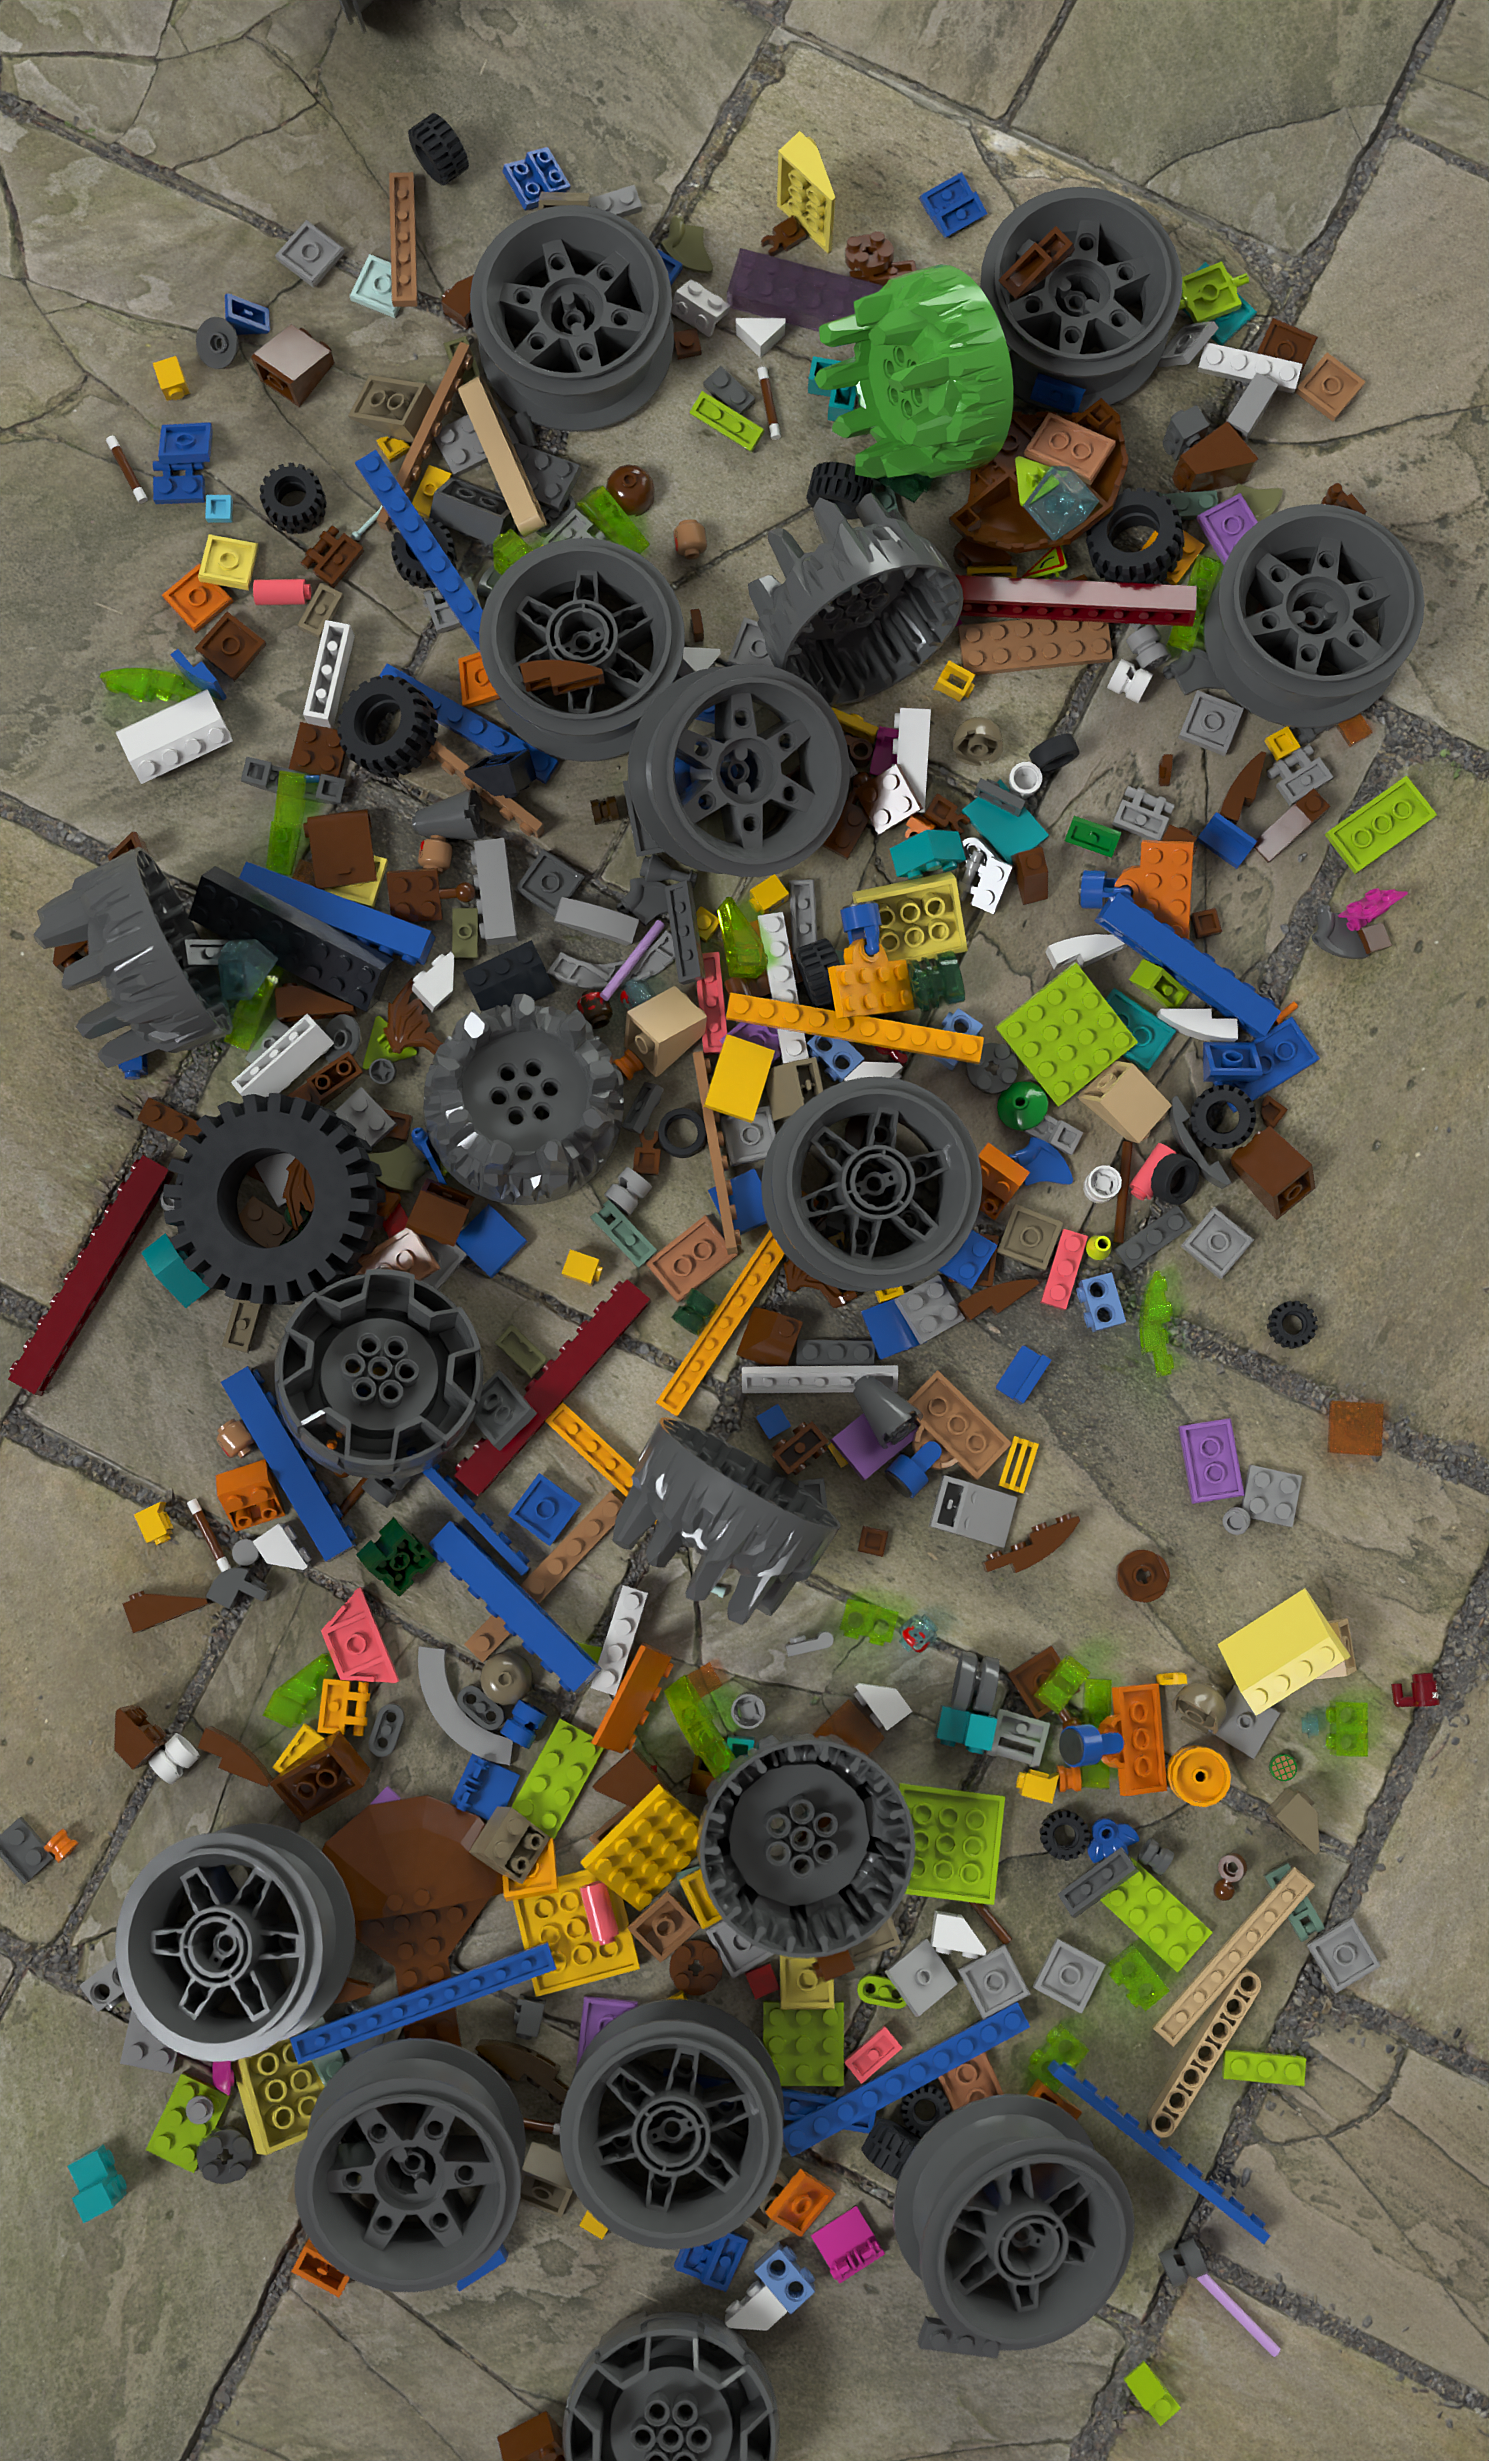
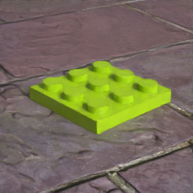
M763 2000V2045L773 2060L779 2074L781 2086H844V2001H834V2009L781 2010L780 2001Z

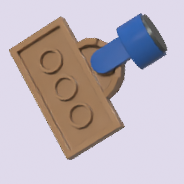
M937 1370L908 1400L910 1404L919 1409L923 1414L921 1421L918 1417L915 1420L919 1427L913 1436L912 1446L914 1455L911 1459L905 1455H899L885 1470V1477L900 1494L906 1498H914L929 1482L925 1475L929 1468L943 1470L957 1463L976 1481L1012 1443Z

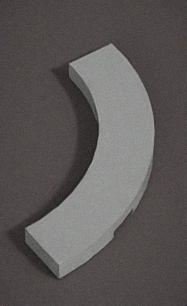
M666 930L647 949L617 989L627 988L647 981L661 973L675 961L672 933ZM560 952L547 973L558 981L571 986L590 990H604L626 960L607 964H592L577 960Z
M419 1646L418 1671L421 1688L426 1703L441 1728L456 1743L469 1752L495 1763L511 1765L513 1741L505 1736L484 1729L459 1707L449 1687L445 1663L446 1649Z

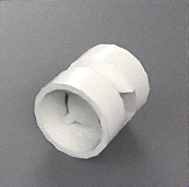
M1121 659L1107 688L1118 694L1125 692L1126 698L1139 703L1153 674L1142 668L1135 670L1134 664Z
M1102 1165L1096 1167L1084 1181L1083 1190L1085 1196L1094 1203L1102 1204L1108 1202L1121 1188L1122 1180L1120 1174L1111 1166Z
M176 1733L165 1744V1750L160 1749L148 1762L160 1778L173 1785L183 1775V1768H190L200 1758V1755L187 1739Z

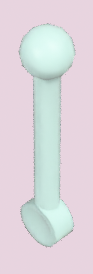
M382 505L358 531H354L351 534V538L354 541H359L363 532L377 519L383 507Z

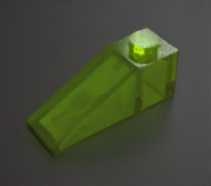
M603 485L594 487L577 503L591 522L611 542L623 545L638 554H641L650 545Z
M726 897L717 911L729 977L758 978L768 965V956L765 953L763 942L733 898Z

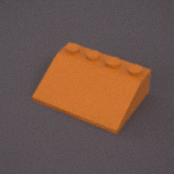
M645 1642L641 1644L591 1742L592 1744L622 1754L625 1748L631 1750L637 1738V1735L633 1734L637 1725L643 1726L650 1713L645 1710L649 1701H656L662 1689L658 1686L662 1676L667 1678L674 1666L670 1662L672 1656Z

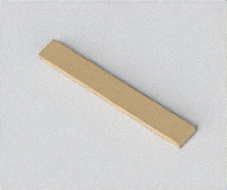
M1292 1866L1152 2026L1153 2029L1174 2047L1315 1885L1297 1868Z

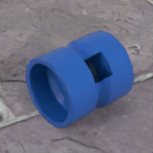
M519 1699L512 1710L513 1718L507 1719L500 1732L513 1742L530 1749L537 1737L536 1729L542 1728L548 1715L532 1704Z

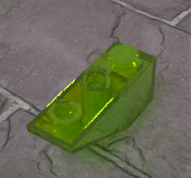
M321 1654L274 1690L263 1716L290 1729L295 1728L297 1724L301 1725L308 1712L305 1710L308 1700L312 1701L318 1692L319 1686L316 1683L320 1675L325 1676L331 1662L328 1661L330 1654Z

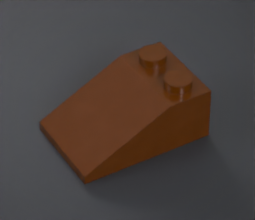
M338 1730L318 1742L273 1778L269 1784L297 1819L303 1823L364 1787L371 1769Z

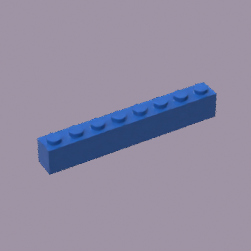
M247 861L239 876V879L368 946L371 945L379 948V952L389 957H392L393 954L402 957L401 960L413 966L416 963L425 965L436 939L430 930Z
M1118 892L1110 896L1094 920L1097 924L1149 962L1163 968L1182 986L1227 1019H1237L1238 1027L1253 1038L1257 1039L1266 1036L1281 1013L1271 999L1261 997L1255 993L1256 989L1252 985L1240 982L1235 978L1234 972L1225 967L1221 968L1215 963V959L1211 955L1201 953L1195 949V944L1187 938H1180L1174 933L1175 930L1166 923L1161 924L1154 918V914L1151 911L1134 904L1133 898L1129 895Z
M247 1366L223 1380L221 1384L325 1562H331L357 1546L354 1541L357 1536L351 1526H345L340 1519L344 1516L343 1512L336 1502L332 1504L328 1497V1494L331 1493L328 1486L323 1480L319 1482L315 1475L317 1471L315 1464L310 1457L308 1459L305 1458L301 1451L303 1449L300 1446V1442L292 1436L282 1414H279L275 1407L278 1405L277 1399L271 1391L267 1392L262 1385L265 1379L258 1369L254 1370L252 1367Z
M449 1521L429 1542V1545L434 1549L432 1554L440 1562L444 1563L446 1561L451 1567L449 1570L451 1574L459 1581L464 1580L469 1585L468 1591L475 1598H482L488 1604L485 1608L496 1618L498 1616L501 1617L505 1622V1629L513 1636L518 1635L524 1641L522 1646L530 1654L534 1655L536 1653L542 1659L540 1664L545 1670L551 1674L555 1672L560 1678L559 1684L566 1691L581 1692L602 1670L457 1522Z

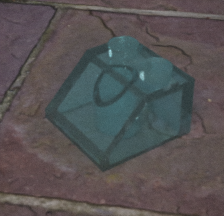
M1051 466L1023 507L1053 541H1056L1084 522L1099 500L1069 466Z
M256 939L231 940L227 942L222 948V955L218 959L222 997L228 1000H251L278 958Z

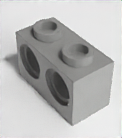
M116 1958L79 1985L97 2012L105 2007L109 2011L122 2001L119 1996L124 1991L119 1979ZM100 1984H105L109 1987L110 1994L108 1997L100 1993Z

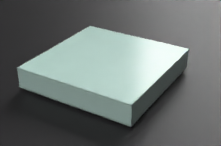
M369 254L350 294V300L396 318L400 307H393L391 263Z

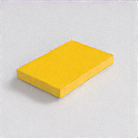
M726 1034L703 1107L752 1123L775 1050Z

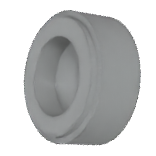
M1239 1507L1230 1508L1223 1517L1224 1528L1234 1535L1246 1532L1251 1523L1249 1514Z
M243 1539L234 1545L232 1556L235 1562L248 1566L258 1560L260 1552L252 1542L253 1540Z

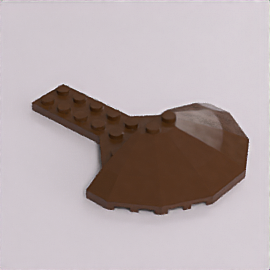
M1102 398L1083 413L1072 412V415H1057L1114 440L1115 447L1091 485L1066 475L1065 480L1027 505L1021 506L1015 458L1021 456L1032 460L1024 456V451L1049 412H1037V415H1024L1022 411H1012L1011 423L1003 447L987 465L971 470L968 503L949 517V524L966 541L1013 553H1023L1071 544L1109 514L1115 505L1129 463L1120 415Z
M428 1794L369 1804L332 1836L322 1849V1852L333 1863L343 1879L350 1896L355 1918L356 1939L395 1967L399 1996L451 1978L449 1955L490 1897L504 1893L503 1875L469 1853L486 1825L483 1819L474 1813L462 1811L456 1808L455 1805L438 1800ZM456 2007L403 2026L405 2039H433L448 2042L462 2048Z

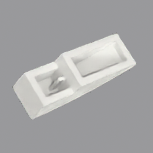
M1094 934L1078 936L1049 945L1045 953L1054 970L1075 960L1083 968L1127 948L1128 945L1114 935Z
M1160 1009L1156 1014V1017L1177 1030V1032L1199 1040L1235 1042L1238 1039L1237 1019H1212V1009Z

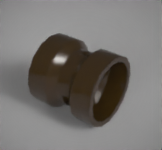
M615 795L607 797L605 801L598 799L590 800L595 825L603 824L607 819L612 822L620 820Z

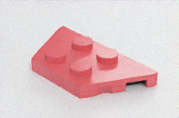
M357 1588L349 1600L342 1605L336 1612V1615L321 1630L340 1680L397 1683L400 1680L363 1588Z

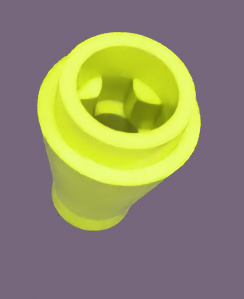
M1094 1235L1086 1243V1252L1094 1260H1103L1111 1252V1242L1106 1236ZM1098 1241L1105 1245L1104 1249L1099 1248Z

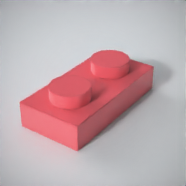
M884 2025L844 2060V2063L862 2084L902 2049V2046Z

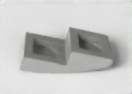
M1047 1114L1039 1125L1030 1130L1022 1131L1031 1137L1046 1141L1055 1149L1068 1155L1073 1154L1083 1132L1066 1122L1058 1121Z

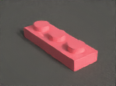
M1062 1229L1040 1303L1066 1310L1088 1236Z

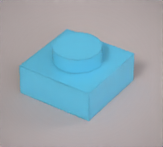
M206 495V521L208 523H232V496Z

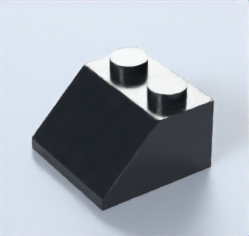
M529 749L485 756L464 770L466 777L494 797L504 795L505 798H512L518 796L520 790L529 788V784L537 778Z

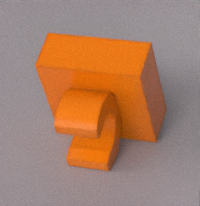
M915 813L906 823L910 828L906 831L905 837L909 838L912 832L919 834L925 830H935L937 825L920 814Z

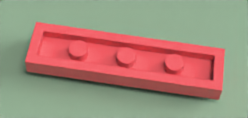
M719 952L702 953L706 978L696 982L699 1008L707 1016L706 1030L702 1036L704 1055L720 1054L722 1048L720 1039L727 1034Z

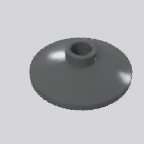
M211 317L205 320L199 327L196 336V348L201 360L207 366L214 369H223L234 361L238 351V337L234 327L226 319Z
M338 1015L327 1024L324 1030L334 1042L329 1050L323 1054L330 1063L348 1051L354 1056L360 1044V1028L357 1021L349 1015Z

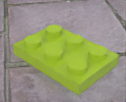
M186 2072L181 2073L146 2147V2151L195 2173L198 2168V2146L202 2139H205L217 2127L232 2094L227 2095L199 2078ZM198 2095L208 2097L214 2106L212 2117L204 2124L192 2123L186 2115L188 2102Z

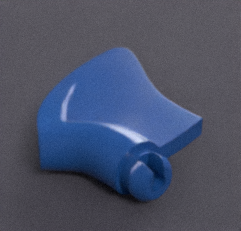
M421 1127L413 1129L411 1133L413 1143L427 1158L439 1183L447 1185L436 1161L428 1133Z
M1030 1137L1029 1143L1025 1148L1008 1155V1157L1030 1172L1023 1181L1025 1187L1038 1182H1052L1062 1185L1073 1183L1071 1171L1062 1155L1044 1140Z

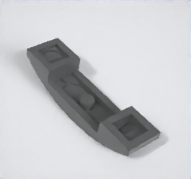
M246 756L241 782L292 798L341 805L346 779L321 774L319 776V783L292 785L291 775L307 776L312 774L274 766L272 762Z
M1178 1096L1173 1097L1169 1101L1172 1105L1168 1109L1169 1122L1180 1151L1184 1157L1192 1159L1197 1164L1199 1174L1221 1189L1231 1184L1230 1179L1218 1161L1210 1166L1208 1165L1183 1125L1190 1118V1115Z

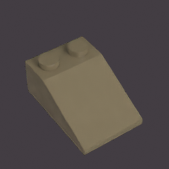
M369 375L348 417L390 437L413 443L434 399V394L423 383Z

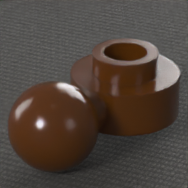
M1229 1853L1219 1861L1218 1870L1223 1879L1215 1883L1213 1891L1214 1895L1221 1901H1228L1234 1896L1235 1887L1233 1882L1240 1880L1247 1873V1863L1237 1853ZM1232 1862L1237 1864V1871L1232 1868Z

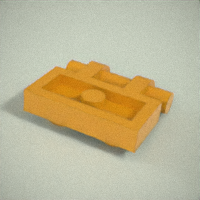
M324 1678L317 1732L333 1734L339 1730L344 1735L346 1724L354 1725L353 1735L363 1736L364 1726H367L368 1717L365 1716L367 1702L370 1701L371 1693H368L369 1682H359L358 1692L350 1691L351 1681ZM349 1700L357 1701L355 1716L348 1715Z

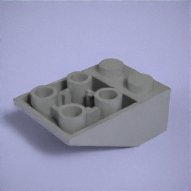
M944 1475L941 1477L928 1527L1004 1548L1017 1497Z

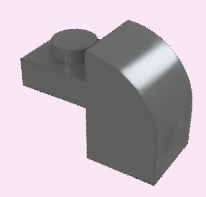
M231 1568L216 1577L206 1597L228 1609L235 1608L242 1592L260 1601H267L272 1591L266 1589L267 1584L259 1579L253 1578L252 1581L249 1580L254 1570Z

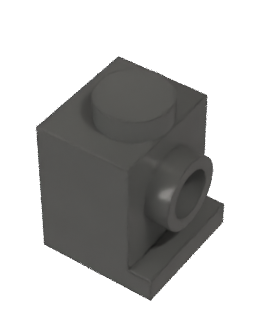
M520 1994L517 2004L522 2005V2007L516 2008L513 2024L517 2025L516 2037L531 2040L532 2036L537 2037L539 2034L546 2000Z

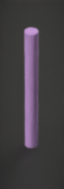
M657 920L601 992L600 996L604 1000L608 1001L663 930L665 925L662 921Z
M1208 2274L1197 2278L1273 2357L1278 2355L1281 2350L1279 2346Z

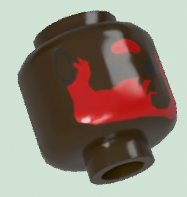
M594 989L585 991L578 1000L576 1007L583 1014L585 1020L591 1024L592 1029H600L609 1024L613 1016V1010L609 1000H604L600 996L601 992H596Z

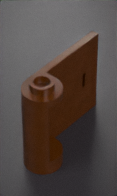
M368 809L307 817V822L303 823L305 837L310 839L316 888L327 889L377 881L371 839L372 824Z

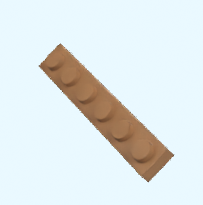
M389 173L393 307H415L418 304L414 173Z
M437 740L434 746L431 745L429 750L431 753L428 756L430 760H438L442 764L443 770L449 775H457L461 778L460 782L467 789H475L481 794L480 798L489 806L494 804L498 807L500 814L505 819L516 821L523 833L528 836L534 835L539 839L545 832L543 823L511 798H505L504 795L494 797L466 777L464 770L470 766Z

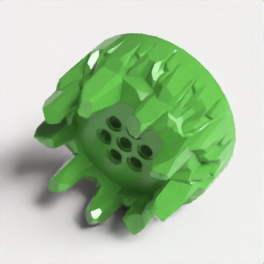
M939 264L889 279L879 292L853 302L855 314L819 327L820 341L826 346L838 347L856 343L853 348L855 357L820 369L814 378L818 388L821 390L855 386V393L859 397L858 403L860 408L838 416L832 425V431L843 438L871 434L877 441L874 445L855 455V475L870 478L887 476L889 478L918 473L930 478H936L980 468L987 465L997 456L1008 435L1012 418L1013 376L1011 361L1002 327L990 301L975 281L962 270L951 265Z

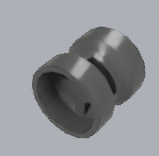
M380 1058L371 1063L369 1074L374 1082L387 1084L395 1079L397 1069L392 1061Z
M1149 1838L1139 1852L1137 1860L1144 1865L1149 1864L1154 1872L1162 1875L1171 1864L1174 1853L1167 1848H1161L1157 1841Z

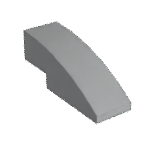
M562 897L554 922L599 939L606 938L628 946L633 942L639 919L607 908Z

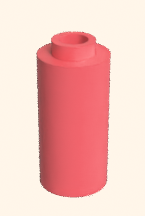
M305 579L254 580L253 582L255 605H306L307 599H311V585L306 584Z
M1161 1143L1156 1145L1129 1185L1133 1196L1142 1201L1145 1198L1150 1200L1154 1194L1151 1189L1153 1171L1162 1158L1172 1153L1177 1154L1174 1150Z
M601 1881L581 1886L580 1892L593 1941H599L600 1945L614 1942V1936L618 1935L619 1931L607 1886Z

